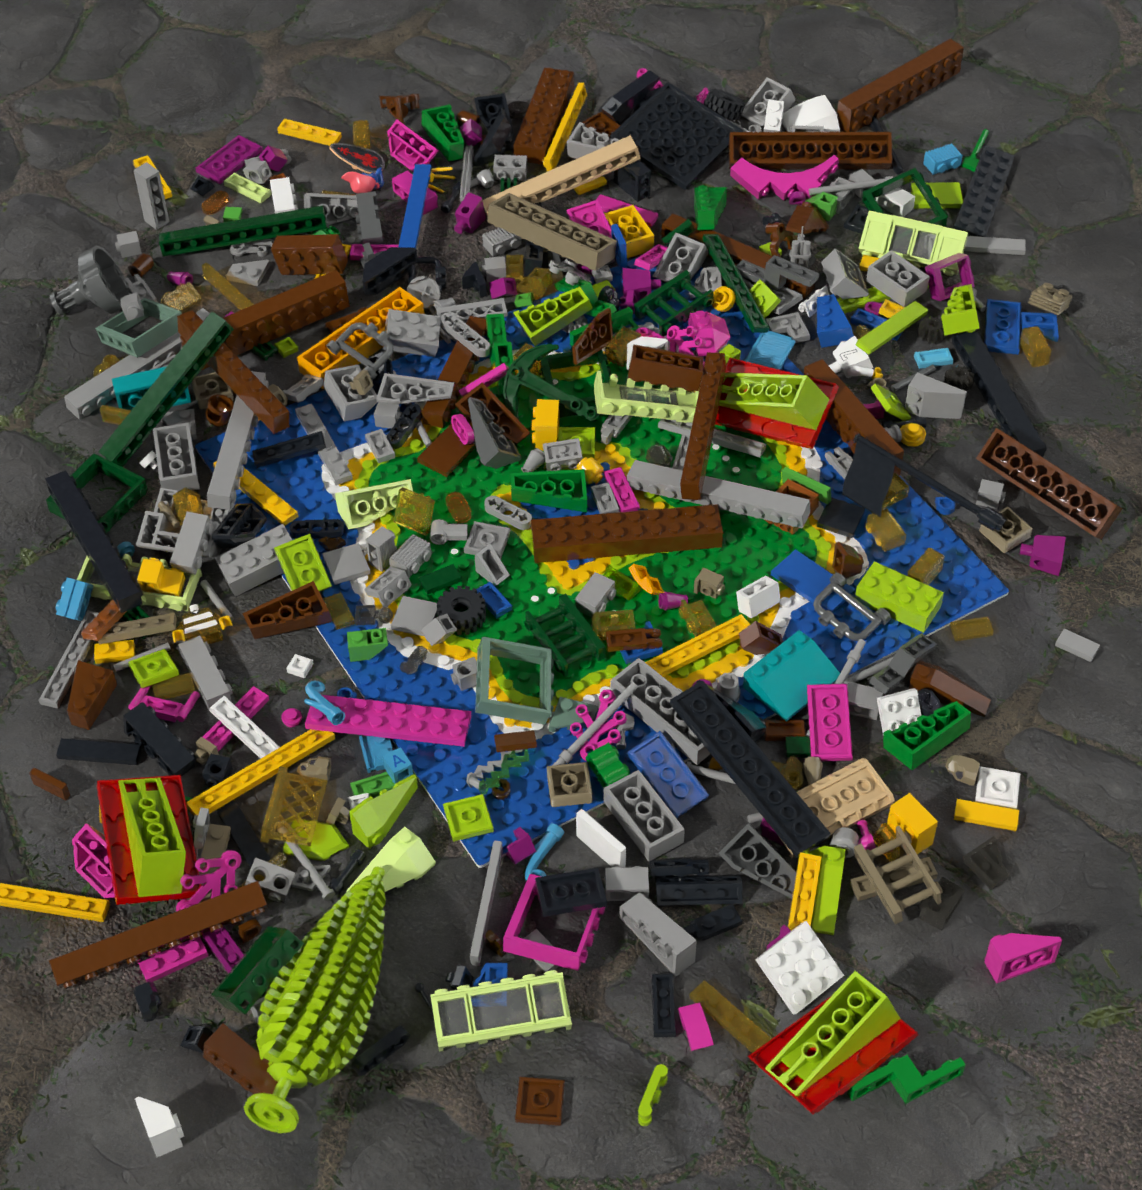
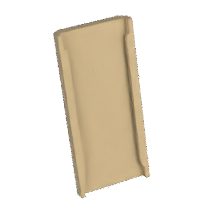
M861 758L797 791L798 795L831 833L829 838L832 837L834 831L838 828H850L856 825L858 821L865 820L879 813L895 802L892 792L865 758ZM786 846V848L790 852V857H795L791 850Z

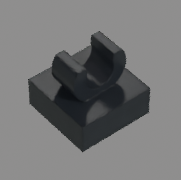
M457 966L455 973H447L445 981L451 982L449 987L457 990V987L463 985L471 987L473 976L466 966Z

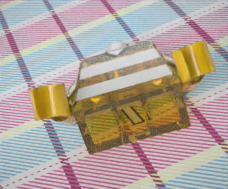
M197 604L191 605L188 608L189 613L183 614V621L179 623L177 630L172 632L173 642L188 641L198 636H201L203 642L207 641L208 645L223 641L222 630L228 626H233L230 616L221 617L217 613H212L207 607L200 609Z

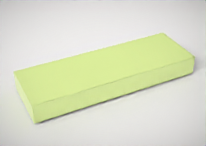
M233 173L224 181V186L261 204L272 195L271 190L236 173Z

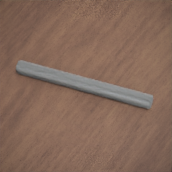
M472 145L465 146L459 197L461 202L466 194L470 192L474 155Z

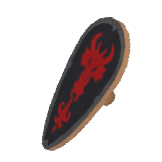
M333 143L330 145V150L338 158L351 165L353 169H359L371 174L375 173L378 168L381 167L383 170L385 167L383 157L373 150L346 143Z

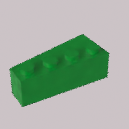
M451 104L422 110L421 127L448 161L462 159L464 141L460 130H458L457 121L454 119L455 115L452 112Z
M585 469L510 473L512 501L587 512Z
M957 701L934 710L933 714L929 716L922 715L918 717L915 722L901 724L898 729L893 731H885L883 748L909 769L914 770L970 729L971 712Z

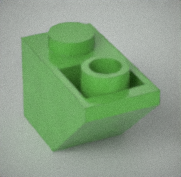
M821 192L805 202H810L812 206H816L824 220L830 221L836 213L838 197Z
M386 628L347 632L350 662L370 660L388 646Z

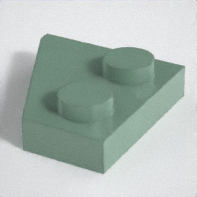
M560 697L549 724V732H555V729L564 727L570 730L571 724L575 722L580 723L583 728L587 727L583 719L578 717L575 711L576 707L580 704L586 705L589 715L594 722L598 713V706ZM581 709L579 713H584L585 709Z

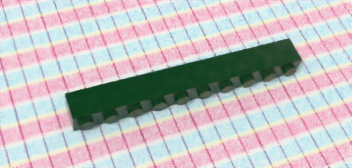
M322 205L159 233V245L164 257L275 238L277 236L327 229V223Z
M211 312L98 452L109 461L123 467L232 333L234 328L226 320Z

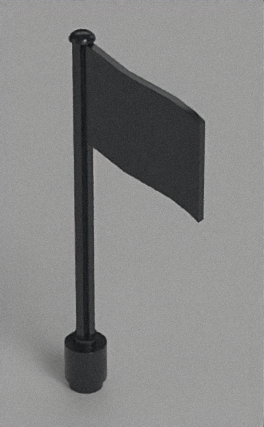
M860 433L854 437V443H856L854 458L844 480L842 495L881 518L882 505L891 485L894 467L896 466L976 514L979 518L978 522L990 530L999 532L1007 519L1003 518L1004 515L987 506L986 509L980 508L864 438Z

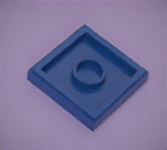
M613 224L611 226V238L617 241L615 259L620 270L623 271V268H627L626 242L618 224Z

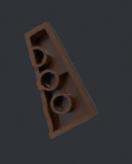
M314 581L243 613L254 639L333 622Z
M224 1023L205 1042L203 1058L234 1079L247 1091L253 1094H273L278 1082L267 1072V1068L270 1066L268 1064L269 1061L265 1058L261 1060L259 1053Z

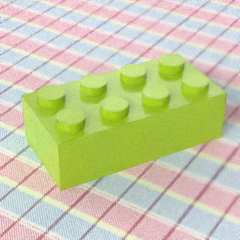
M874 561L857 585L855 599L875 611L879 608H884L890 613L892 619L924 633L941 608L944 592Z

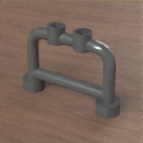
M362 322L352 324L335 342L331 340L326 345L333 354L337 355L342 349L366 367L363 370L368 371L372 381L377 376L376 371L390 358L394 350L393 344L389 341L390 336L386 332L382 331L379 334L377 332L378 328L373 323L366 325ZM361 329L367 336L374 338L380 345H384L387 348L375 363L345 343L354 331Z
M837 572L830 577L831 583L817 595L813 603L815 611L820 615L818 618L819 622L823 626H828L829 624L834 626L833 632L838 638L846 636L852 641L864 640L880 624L885 625L891 620L890 613L884 608H879L873 613L845 591L842 587L847 583L846 579ZM833 591L872 621L861 633L852 632L846 623L838 621L831 611L825 610L821 606L822 601Z

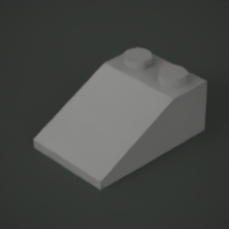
M767 77L747 102L741 116L764 128L768 100L784 101V114L796 99L791 89Z
M675 233L653 274V278L661 279V281L667 283L687 270L691 273L692 279L703 265L709 253L707 247L703 243Z
M917 372L908 385L905 409L907 412L919 417L961 419L967 392Z

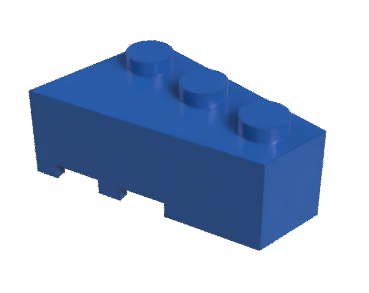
M834 294L817 297V335L821 348L839 345L842 341H848L854 336L852 327Z

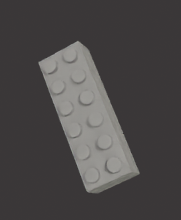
M640 658L636 659L610 680V690L614 692L616 698L634 682L638 688L623 705L656 732L661 731L670 744H674L675 748L696 765L711 754L670 705V699L682 692Z

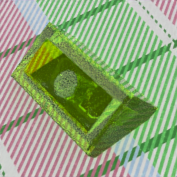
M610 565L603 574V576L615 581L616 593L629 601L642 589L638 583Z

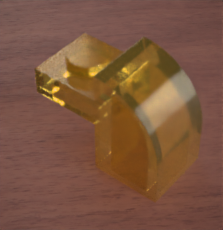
M535 267L529 276L524 277L516 286L517 291L520 293L532 292L534 300L542 298L552 286L551 271Z

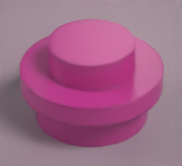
M289 708L282 713V722L288 727L298 726L302 719L301 712L295 708Z

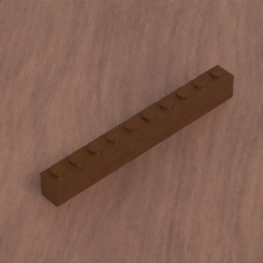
M672 213L662 224V237L667 236L687 219ZM694 222L692 224L695 231L687 236L690 239L705 244L702 240L704 234H719L736 266L742 260H745L765 269L766 262L773 257L713 230H697V224ZM708 253L707 257L713 259L710 253ZM787 278L784 287L802 294V298L806 299L815 288V283L808 287Z
M193 310L178 315V333L188 341L204 321ZM223 343L207 362L209 366L273 434L289 428V410Z
M707 352L680 482L682 499H701L726 372L725 353Z
M256 881L51 959L49 962L57 986L69 989L76 986L77 981L83 979L86 981L93 980L98 977V973L116 971L119 969V965L124 963L128 965L140 961V957L145 955L149 957L161 953V949L168 946L170 949L182 945L181 941L189 938L190 941L203 937L202 933L211 930V933L222 930L224 928L223 925L232 923V925L241 923L246 916H259L265 913L264 910L268 908L260 883Z

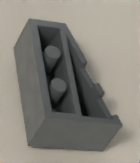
M376 191L357 193L358 213H355L356 223H360L357 224L358 234H361L359 235V243L383 244Z

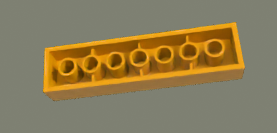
M401 287L397 288L297 357L299 372L304 376L309 374L320 377L324 381L325 371L360 364L358 360L342 349L337 355L333 354L326 345L331 340L335 342L349 326L357 322H362L366 325L373 323L378 328L377 332L379 334L382 331L385 332V322L389 309L424 314L423 302ZM361 329L354 331L345 341L347 345L366 358L384 347L374 338L367 336Z

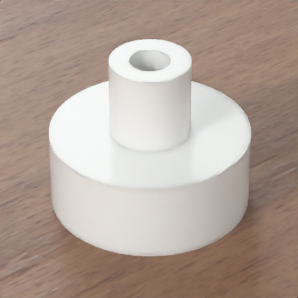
M151 451L139 464L144 468L149 465L155 469L158 466L154 460L156 454Z

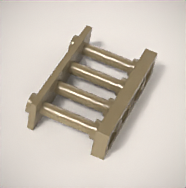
M900 826L895 827L896 839L869 851V849L865 850L862 844L854 847L856 860L894 924L903 921L902 912H904L905 908L930 896H933L936 903L940 904L941 894L943 893L940 884L937 881H933L910 844L912 841L909 834L903 832ZM899 846H902L907 854L881 867H875L872 862L874 861L873 858ZM912 862L917 872L891 884H885L882 879L884 878L883 875ZM920 879L923 880L927 889L901 901L895 900L893 897L895 891Z

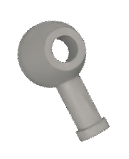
M486 169L479 172L477 177L471 180L470 188L478 184L485 188H490L494 184L491 171Z
M626 713L627 721L623 725L615 727L621 734V740L616 744L617 749L626 748L625 731L632 730L634 727V717ZM619 716L617 720H621L623 716Z

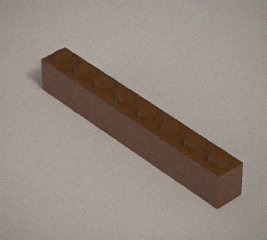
M469 316L466 324L487 340L486 319ZM468 338L467 340H468V341H474L475 339H474V338ZM458 340L438 378L439 381L453 382L455 384L452 396L448 399L427 401L422 410L423 424L444 428L446 422L450 420L452 409L456 408L455 403H457L458 397H461L459 390L464 385H467L469 374L473 373L475 362L479 361L480 357L476 356Z

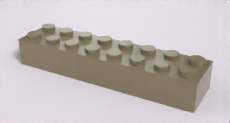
M508 193L489 204L487 222L509 233L520 236L522 239L540 245L549 251L555 252L564 258L571 259L577 264H582L590 270L596 271L615 259L616 240L520 197Z

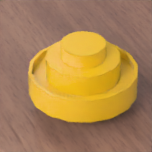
M726 286L717 288L713 292L714 303L712 306L720 312L730 310L736 299L734 291Z
M908 423L900 428L902 434L901 442L903 444L915 447L923 444L925 441L926 431L921 425Z

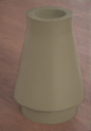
M808 757L804 760L803 769L808 786L821 780L823 763L819 757Z

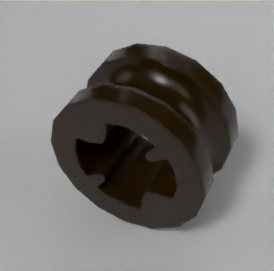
M505 779L495 780L492 783V795L499 800L509 797L511 793L510 783Z

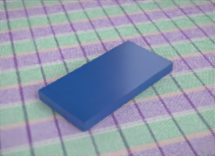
M987 299L984 344L987 345L989 352L1019 355L1021 302Z
M796 549L771 571V576L811 603H814L817 595L831 583L830 577L833 576L832 573ZM848 584L842 587L850 595L855 593V589ZM833 591L822 601L821 606L825 610L834 613L846 600Z
M661 731L628 751L627 755L676 819L709 797L707 791Z

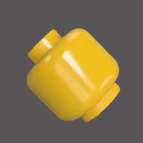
M593 457L583 458L576 466L577 470L585 469L586 484H597L603 478L604 468Z

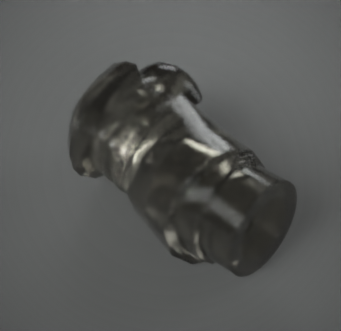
M418 646L408 657V661L401 663L400 670L407 675L416 673L418 666L427 658V649L423 646Z

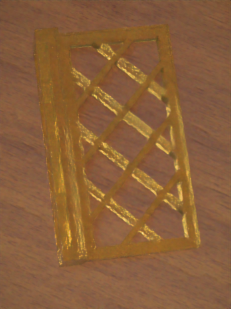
M280 766L263 822L261 842L269 843L270 839L311 846L328 780L287 773L288 768ZM290 780L296 781L301 785L293 788L289 782ZM310 786H321V789L313 792ZM305 789L309 795L301 798L297 792ZM293 795L296 801L289 804L285 798ZM313 799L317 805L309 808L305 802ZM301 805L305 810L296 813L293 808ZM288 810L292 816L284 819L281 813ZM309 814L313 820L305 823L301 817ZM297 820L301 826L292 829L289 823ZM284 826L288 832L284 834L278 833L276 829ZM305 830L309 836L308 838L299 837L296 833Z

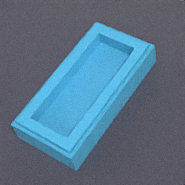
M949 348L915 352L914 354L919 369L926 368L932 364L935 367L953 364Z

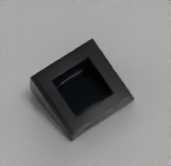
M198 175L190 189L204 196L215 185Z
M189 1026L181 1046L203 1053L204 1044L213 1032L206 1026Z

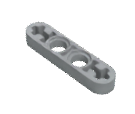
M445 313L441 316V327L476 356L486 357L490 354V343L452 313ZM463 329L464 331L456 332L455 330ZM468 338H474L475 340H474V341H468L467 339H468Z

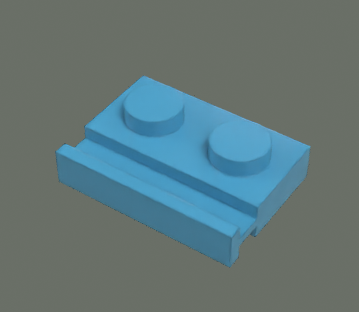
M359 736L367 772L384 770L382 756L393 750L390 738Z

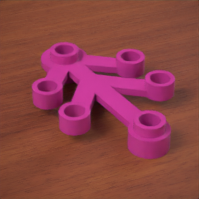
M674 325L667 331V340L670 342V351L676 352L678 345V353L694 355L689 348H704L706 340L696 337L695 340L683 341L682 337L696 336L697 328L693 326H688L686 329L681 330L678 326Z
M606 689L600 693L599 700L601 704L596 719L616 699L612 690ZM584 704L578 705L575 711L588 728L593 723L589 710ZM581 709H585L584 713H579ZM617 711L613 719L604 723L590 737V740H587L582 745L580 755L583 760L586 761L585 758L588 750L593 749L594 751L608 742L611 745L621 740L620 732L613 728L623 725L627 721L623 711ZM619 716H623L621 720H617ZM578 722L571 724L570 731L578 739L583 734V728ZM579 727L580 729L575 732L574 729ZM609 731L608 737L598 742L599 737ZM618 734L616 738H611L612 735Z
M229 850L225 851L221 858H199L195 863L198 871L204 873L211 867L219 868L214 873L193 876L189 874L183 875L180 883L186 889H191L195 884H204L190 900L183 899L179 901L176 911L198 904L210 890L211 898L219 896L221 878L225 873L226 885L224 886V893H227L232 887L234 888L233 890L237 889L235 885V870L241 864L240 854L237 851ZM205 862V866L200 868V865ZM187 879H191L189 884H185Z

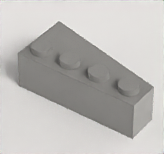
M639 892L620 906L621 920L675 977L695 963L697 940L656 907L649 898Z

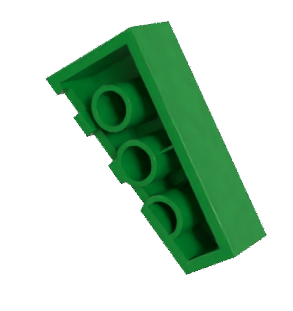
M705 185L694 187V210L697 230L715 229L721 213L726 208L727 187H708Z

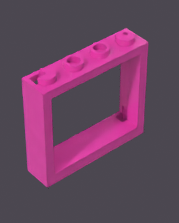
M529 874L504 935L503 951L579 971L581 963L586 962L588 950L586 949L588 946H592L594 934L592 933L594 930H598L600 918L598 917L599 914L603 915L605 907L592 909L577 952L518 938L535 894L538 895L535 878L541 876Z

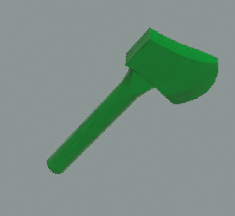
M983 130L972 154L969 157L965 156L961 167L973 172L975 171L979 161L976 158L989 134V130Z

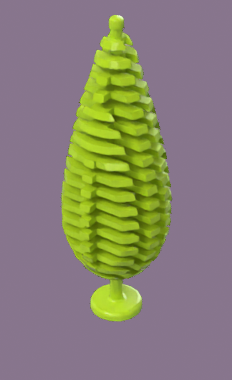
M379 866L373 868L371 875L364 877L354 884L317 921L315 927L301 940L304 945L286 967L283 966L279 970L278 977L276 976L270 985L272 988L267 991L264 997L267 1000H264L260 1007V1011L264 1013L258 1019L260 1029L257 1031L258 1038L256 1043L260 1059L265 1058L269 1060L268 1064L270 1066L267 1068V1072L278 1083L273 1094H253L248 1097L244 1106L247 1117L263 1129L276 1133H290L295 1130L299 1116L297 1110L285 1100L290 1088H303L308 1082L312 1083L311 1087H315L336 1076L358 1051L355 1048L363 1040L360 1036H363L366 1032L367 1025L365 1024L370 1020L371 1013L367 1011H370L373 1007L374 1001L372 998L377 990L375 985L380 975L379 967L383 952L384 924L381 921L385 917V911L382 910L385 905V889L382 879L385 871Z

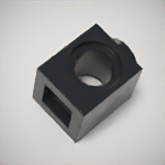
M210 754L202 773L205 785L212 788L230 777L233 768L229 757Z

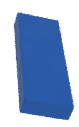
M858 308L851 317L850 323L872 331L888 319ZM903 331L892 339L897 341Z

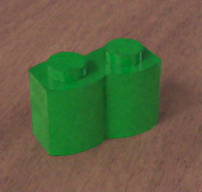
M609 742L588 753L585 758L603 789L630 774L628 766L625 763L622 764L619 760L618 750L615 746H611Z

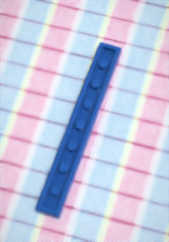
M415 164L398 247H417L432 170L431 164Z

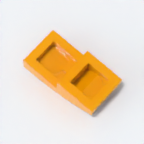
M633 564L629 567L632 576L645 591L658 596L660 593H664L658 578L650 577L645 566Z

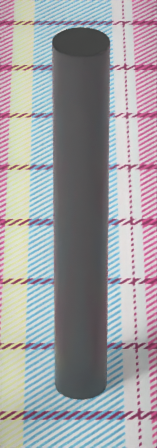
M932 364L918 373L928 375L936 371V367ZM917 373L892 385V392H896L909 385Z

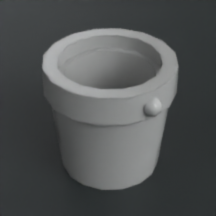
M732 673L722 674L718 679L715 689L738 702L740 688L737 676Z

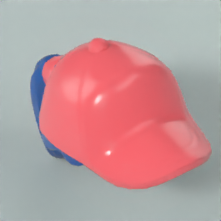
M381 167L375 173L359 174L357 172H347L341 177V179L349 182L354 193L372 192L373 189H381L384 184Z

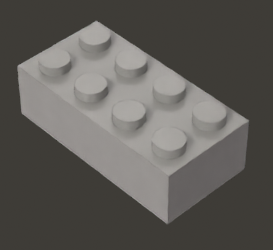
M189 423L153 428L161 488L178 490L179 493L200 490Z
M283 524L215 557L220 571L235 597L284 573L274 550V547L292 541Z
M639 770L604 788V803L648 861L684 843L685 829Z

